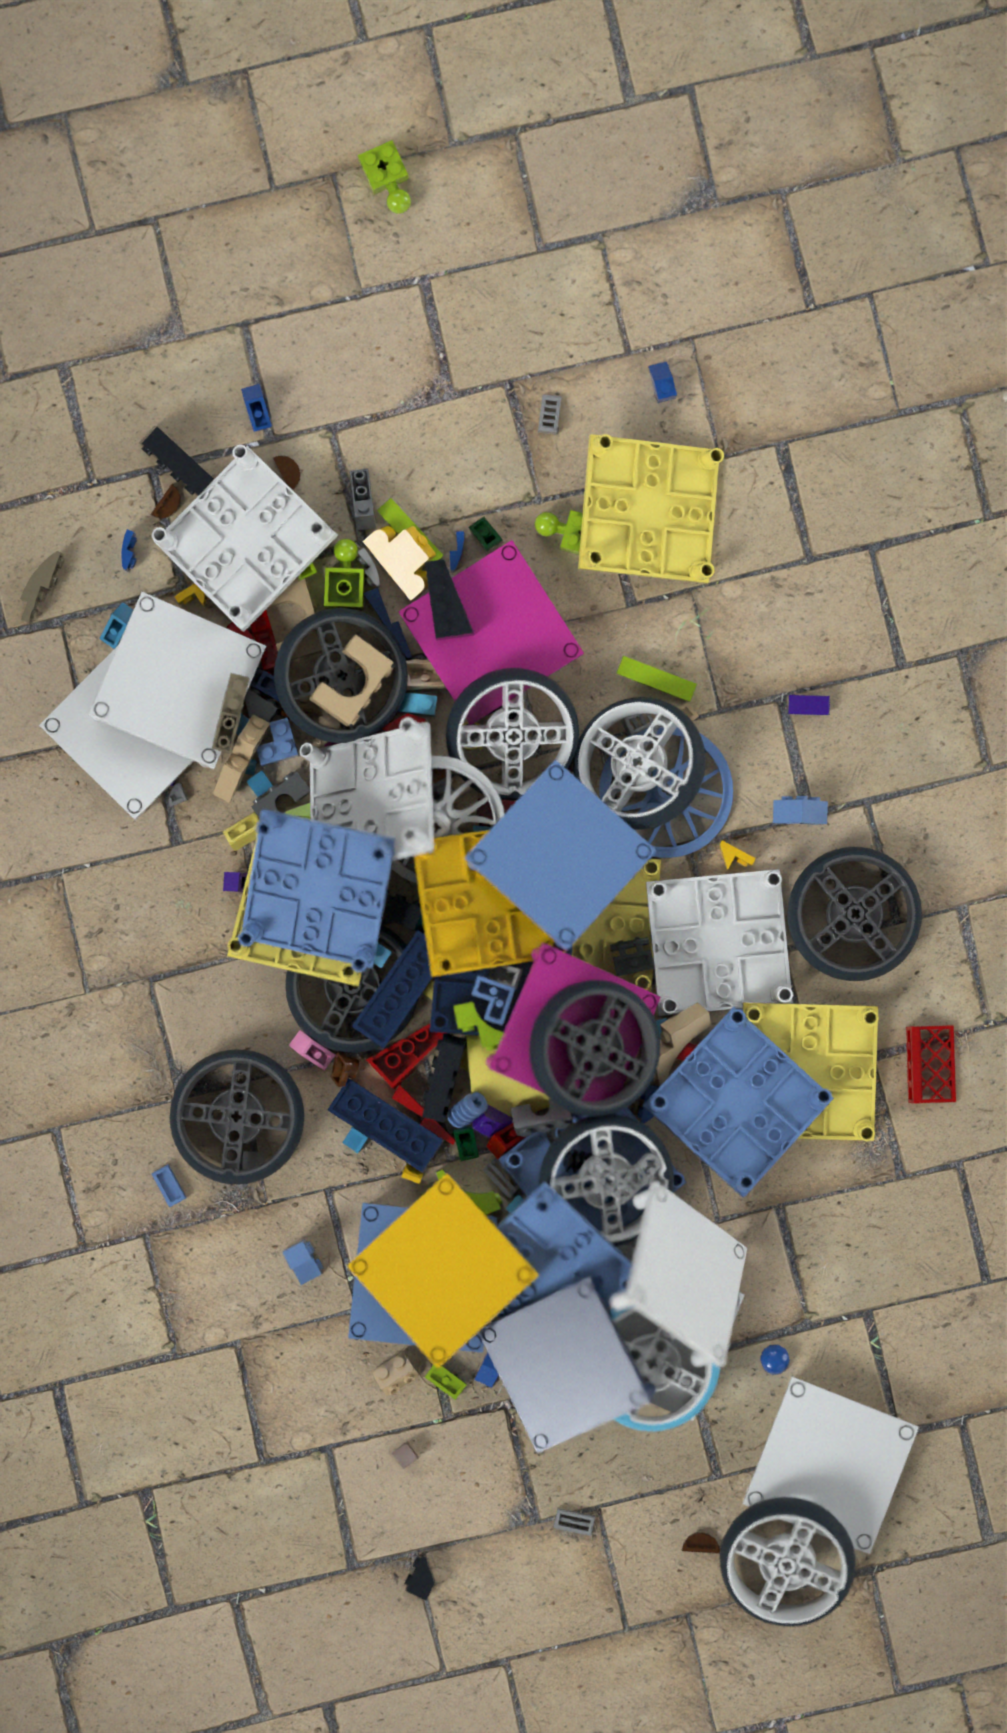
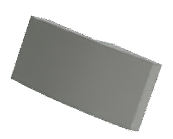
M362 548L358 552L360 556L358 560L365 568L369 566L365 571L367 577L364 579L371 587L375 585L379 588L380 580L376 567L367 551Z

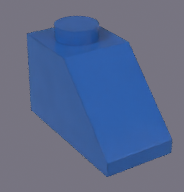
M667 361L648 366L657 403L676 399L677 392Z
M260 384L241 389L253 431L256 432L272 427Z
M487 1351L474 1380L492 1388L499 1374Z

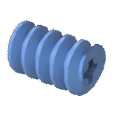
M479 1092L468 1094L448 1110L447 1118L453 1126L465 1128L486 1112L487 1101Z

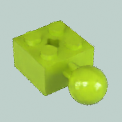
M393 140L359 154V163L373 194L375 195L387 190L389 193L387 197L389 210L395 214L405 213L411 205V198L406 191L399 189L398 184L409 180V177ZM380 165H387L386 170L380 168Z
M570 510L567 524L559 522L558 518L550 512H543L537 516L535 529L540 535L548 537L555 533L562 534L563 539L560 550L579 555L581 535L578 533L581 532L583 513Z
M341 539L334 546V555L340 561V568H325L324 607L328 609L347 608L363 610L364 569L351 568V562L358 555V547L351 539ZM344 584L347 585V588H350L346 591V593H343L342 590H339L340 588H343Z

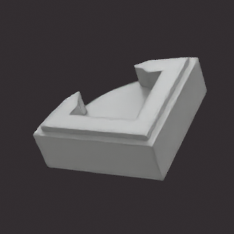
M181 782L176 784L170 792L168 799L170 807L188 800Z

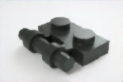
M639 936L634 937V940L624 942L620 940L615 944H610L611 952H620V956L613 957L617 976L655 969L651 950L643 951L642 948L643 945L649 944L648 937L640 938ZM636 947V953L626 955L625 949Z

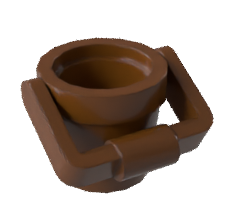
M341 1051L336 1053L331 1078L337 1087H344L348 1078H356L359 1060L349 1057Z

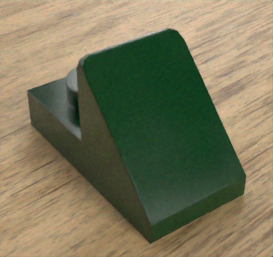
M484 516L468 527L485 552L503 541Z
M469 1126L453 1130L460 1161L479 1158L473 1127Z

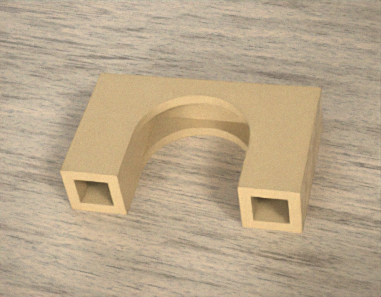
M296 578L266 609L285 603H295L306 611L307 616L315 614L314 610L318 608L315 598L311 599L309 591H312L310 581L305 579L300 581L299 578ZM316 630L309 633L299 643L291 661L323 652ZM280 642V643H277V644H276L278 651H279V649H280V647H281V644H282L283 642Z
M357 635L350 639L342 652L357 662L364 670L366 679L362 691L354 697H345L322 682L309 698L346 726L355 724L360 716L358 714L360 709L367 707L371 701L369 697L372 692L376 693L382 685L380 683L381 679L384 676L387 677L393 669L391 667L393 661Z

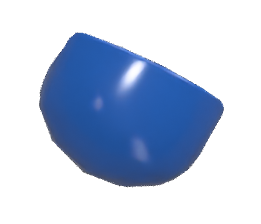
M778 1344L769 1345L762 1351L760 1356L763 1369L772 1375L782 1374L787 1370L790 1363L788 1352Z

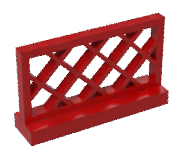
M954 1025L906 1026L908 1103L956 1102ZM942 1029H949V1038L943 1042L937 1035ZM921 1030H928L933 1035L926 1043L921 1039ZM934 1038L942 1044L936 1052L928 1046ZM944 1047L949 1051V1058L946 1061L938 1055ZM925 1048L933 1054L927 1062L921 1058V1053ZM935 1057L942 1063L937 1071L929 1065ZM926 1067L933 1073L928 1081L922 1077V1071ZM944 1067L950 1071V1076L946 1081L939 1075V1072ZM935 1077L943 1082L937 1091L930 1085V1082ZM928 1086L934 1094L929 1099H923L922 1091ZM947 1086L950 1089L951 1098L944 1099L939 1092Z

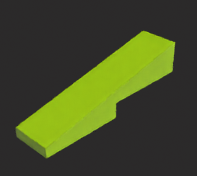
M389 498L377 509V512L398 535L403 530L414 526L421 535L425 536L428 544L436 553V556L431 561L439 560L443 556L438 548L392 498Z
M622 656L616 674L687 702H691L697 686L694 682L626 656Z

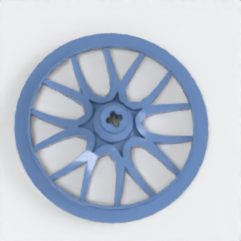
M664 727L658 729L657 735L664 732ZM677 727L672 735L680 736L679 752L675 767L669 771L683 780V772L689 766V760L682 764L685 736ZM647 728V729H645V730H643V731H641V732H639V733H637V734H635V735H645V733L647 732V730H648L649 728ZM701 733L699 734L703 741L705 753L707 752L712 757L718 767L715 771L704 776L702 783L719 772L722 780L723 795L700 788L698 793L722 798L720 810L717 817H714L689 805L682 812V815L685 817L695 840L677 846L669 821L665 823V827L673 847L651 845L657 850L653 857H681L701 849L715 838L729 816L733 802V781L729 766L719 749ZM627 750L622 751L621 754H620V757H622V755H623ZM611 756L608 757L600 778L599 796L601 800L611 786L613 774ZM658 769L652 771V777L658 774ZM674 779L668 780L666 785L670 787L674 783ZM655 786L650 790L644 791L646 796L643 801L624 806L622 811L641 808L637 814L645 813L648 809L662 806L673 795L670 793L666 795L665 792H662V788ZM689 813L714 820V822L707 831L698 837ZM661 826L654 828L648 840L649 844L652 843Z

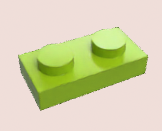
M433 1364L425 1375L426 1379L454 1400L457 1399L467 1385L444 1366L437 1368Z

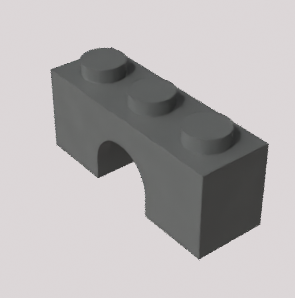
M293 772L289 773L283 778L284 782L278 785L276 783L268 789L269 793L266 796L260 795L253 801L254 805L251 807L259 818L263 809L279 812L276 807V801L281 795H290L297 803L310 793V788L298 772L295 774Z
M549 1100V1111L543 1116L534 1115L530 1104L511 1108L516 1134L523 1137L535 1132L545 1133L554 1128L564 1129L574 1123L572 1112L563 1109L552 1100Z

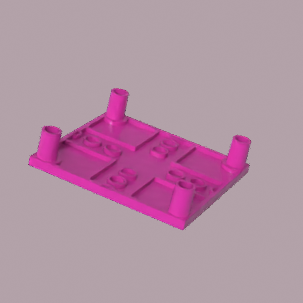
M513 540L452 577L473 629V636L436 641L429 593L398 611L454 701L469 684L489 672L505 668H523L548 677L584 654ZM523 684V692L532 686ZM503 686L487 692L473 704L465 717L469 725L476 723L502 706ZM517 693L510 694L508 700L517 697Z
M542 943L541 947H536L532 951L533 966L496 1053L490 1054L487 1057L486 1065L496 1073L544 1093L538 1085L531 1068L529 1041L536 1017L552 996L565 987L588 980L611 981L634 992L647 1005L652 1015H654L661 997ZM589 995L582 997L568 1005L558 1017L575 1027L584 1021L597 1019L608 996ZM614 1009L610 1011V1017L612 1018L615 1014ZM627 1009L617 1030L622 1037L623 1053L635 1058L641 1046V1035L635 1017ZM564 1026L560 1028L561 1035L565 1033ZM603 1026L601 1029L602 1035L606 1033L605 1026ZM550 1035L547 1051L549 1067L555 1081L562 1088L573 1066L567 1056V1044ZM578 1035L576 1038L577 1044L581 1042V1035ZM593 1045L592 1049L596 1051L597 1047ZM613 1052L608 1056L609 1061H612L614 1057ZM588 1061L584 1063V1070L589 1067ZM627 1061L624 1065L625 1070H627L630 1066L629 1061ZM613 1070L606 1075L593 1077L582 1100L600 1101L615 1095L623 1088L627 1076ZM579 1078L575 1081L576 1088L580 1085Z

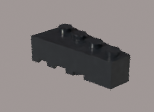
M154 426L139 442L143 446L141 449L148 456L153 455L157 459L156 463L162 469L167 468L172 472L170 476L175 481H182L186 485L184 489L192 496L194 493L199 496L213 481L214 478L159 427Z
M445 560L425 562L436 641L473 636V629Z
M387 890L382 917L424 934L421 904L415 901L410 904L406 902V897L397 893L394 897L389 895L390 891Z
M444 1033L442 1040L438 1039L436 1050L439 1053L438 1057H433L431 1067L434 1068V1072L429 1073L427 1084L430 1087L429 1090L425 1089L422 1101L426 1102L422 1117L445 1122L466 1043L465 1038Z

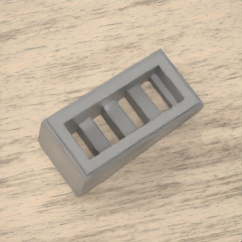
M542 394L538 433L557 435L561 396ZM546 400L556 401L557 405L545 404ZM545 408L556 409V412H548L544 410ZM544 415L555 416V420L545 419ZM543 422L553 423L554 427L543 426Z
M644 713L623 718L621 723L627 735L633 736L649 728L654 721L651 714L646 713L650 722L648 724L642 715ZM636 717H639L643 726H639ZM630 720L632 721V723H633V725H634V727H635V730H633V728H632V726H631V724H630V722H629Z

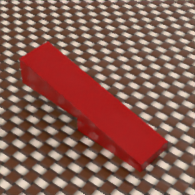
M265 609L251 624L255 641L266 646L261 657L263 669L268 673H273L278 650L267 610Z
M399 1085L392 1099L422 1116L424 1108ZM424 1118L421 1126L454 1145L456 1140L437 1121Z

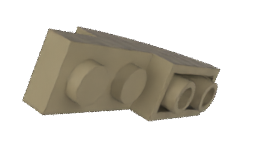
M56 551L36 569L26 584L20 598L22 601L27 602L21 618L22 621L31 624L32 620L35 621L38 614L36 609L38 602H42L45 593L42 591L43 588L51 590L52 586L55 587L58 576H56L58 568L61 569L64 563L61 552Z
M230 673L212 749L231 754L249 677Z

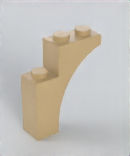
M252 715L239 735L231 755L223 766L213 795L230 803L239 788L257 747L270 725L269 722Z
M698 1002L660 1024L662 1032L660 1034L662 1038L660 1040V1058L656 1073L652 1079V1082L655 1081L659 1086L667 1080L671 1066L681 1050L695 1036L711 1027L709 1012Z

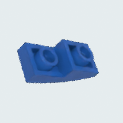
M128 529L124 535L121 552L122 567L126 572H129L130 568L133 569L137 561L135 553L129 551L136 544V534Z

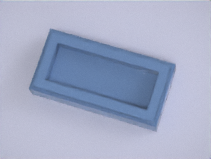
M169 1164L151 1173L169 1208L187 1198Z

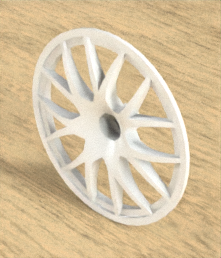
M431 756V768L447 769L444 797L438 802L432 797L433 824L437 822L438 826H441L438 831H435L433 827V838L465 834L458 828L463 822H480L495 826L505 814L501 798L491 781L477 768L464 761L447 756ZM451 770L470 778L451 793ZM473 782L486 795L463 810L453 809L454 800ZM486 801H489L494 820L471 815V813ZM405 857L403 864L398 859L392 860L391 868L407 880L418 884L416 872L406 867L410 857Z

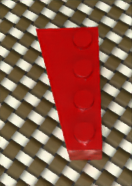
M430 1024L389 1048L382 1050L375 1056L368 1058L366 1061L393 1089H396L436 1051L438 1039L442 1040L444 1033L430 1032Z

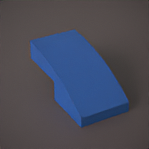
M464 531L456 532L457 551H450L451 572H455L462 557Z

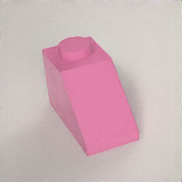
M299 1030L289 1044L297 1053L324 1071L335 1057L334 1053L314 1041L301 1030Z

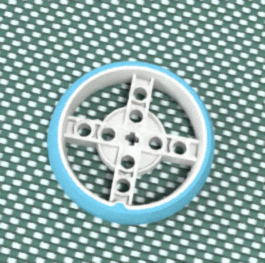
M633 1306L621 1310H615L613 1307L609 1309L615 1324L625 1316L639 1311ZM659 1326L656 1334H645L634 1339L632 1342L622 1338L629 1352L633 1349L640 1352L639 1357L633 1359L640 1375L647 1376L648 1382L654 1384L656 1392L664 1390L673 1384L694 1396L684 1406L669 1414L642 1416L637 1414L640 1409L639 1407L613 1420L636 1430L663 1431L684 1424L704 1408L717 1385L720 1367L714 1363L706 1364L703 1378L682 1368L679 1351L673 1344L675 1336L665 1332L661 1326ZM662 1340L666 1343V1347L663 1350H657L655 1348L656 1342ZM655 1358L657 1365H652V1368H650L647 1360ZM667 1367H672L675 1370L674 1374L670 1377L664 1375V1370ZM684 1376L692 1378V1382L689 1385L681 1383Z

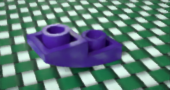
M789 695L788 714L830 715V696Z

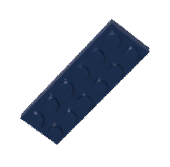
M420 931L416 932L352 1025L356 1030L385 1048L433 978L431 977L426 936Z
M348 1078L346 1085L341 1088L328 1108L329 1112L422 1173L425 1172L444 1142L443 1139L350 1078Z

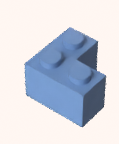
M284 718L271 722L270 728L274 742L257 747L261 766L299 756L289 719Z
M781 796V800H773V823L827 824L828 801H820V797L796 796V800H793L791 796Z
M478 976L471 996L489 1001L484 1020L502 1026L515 988Z
M306 1239L284 1249L282 1252L290 1269H293L301 1285L322 1275L321 1270L324 1269L320 1259H315L313 1255L315 1252L313 1245L310 1241L307 1242Z

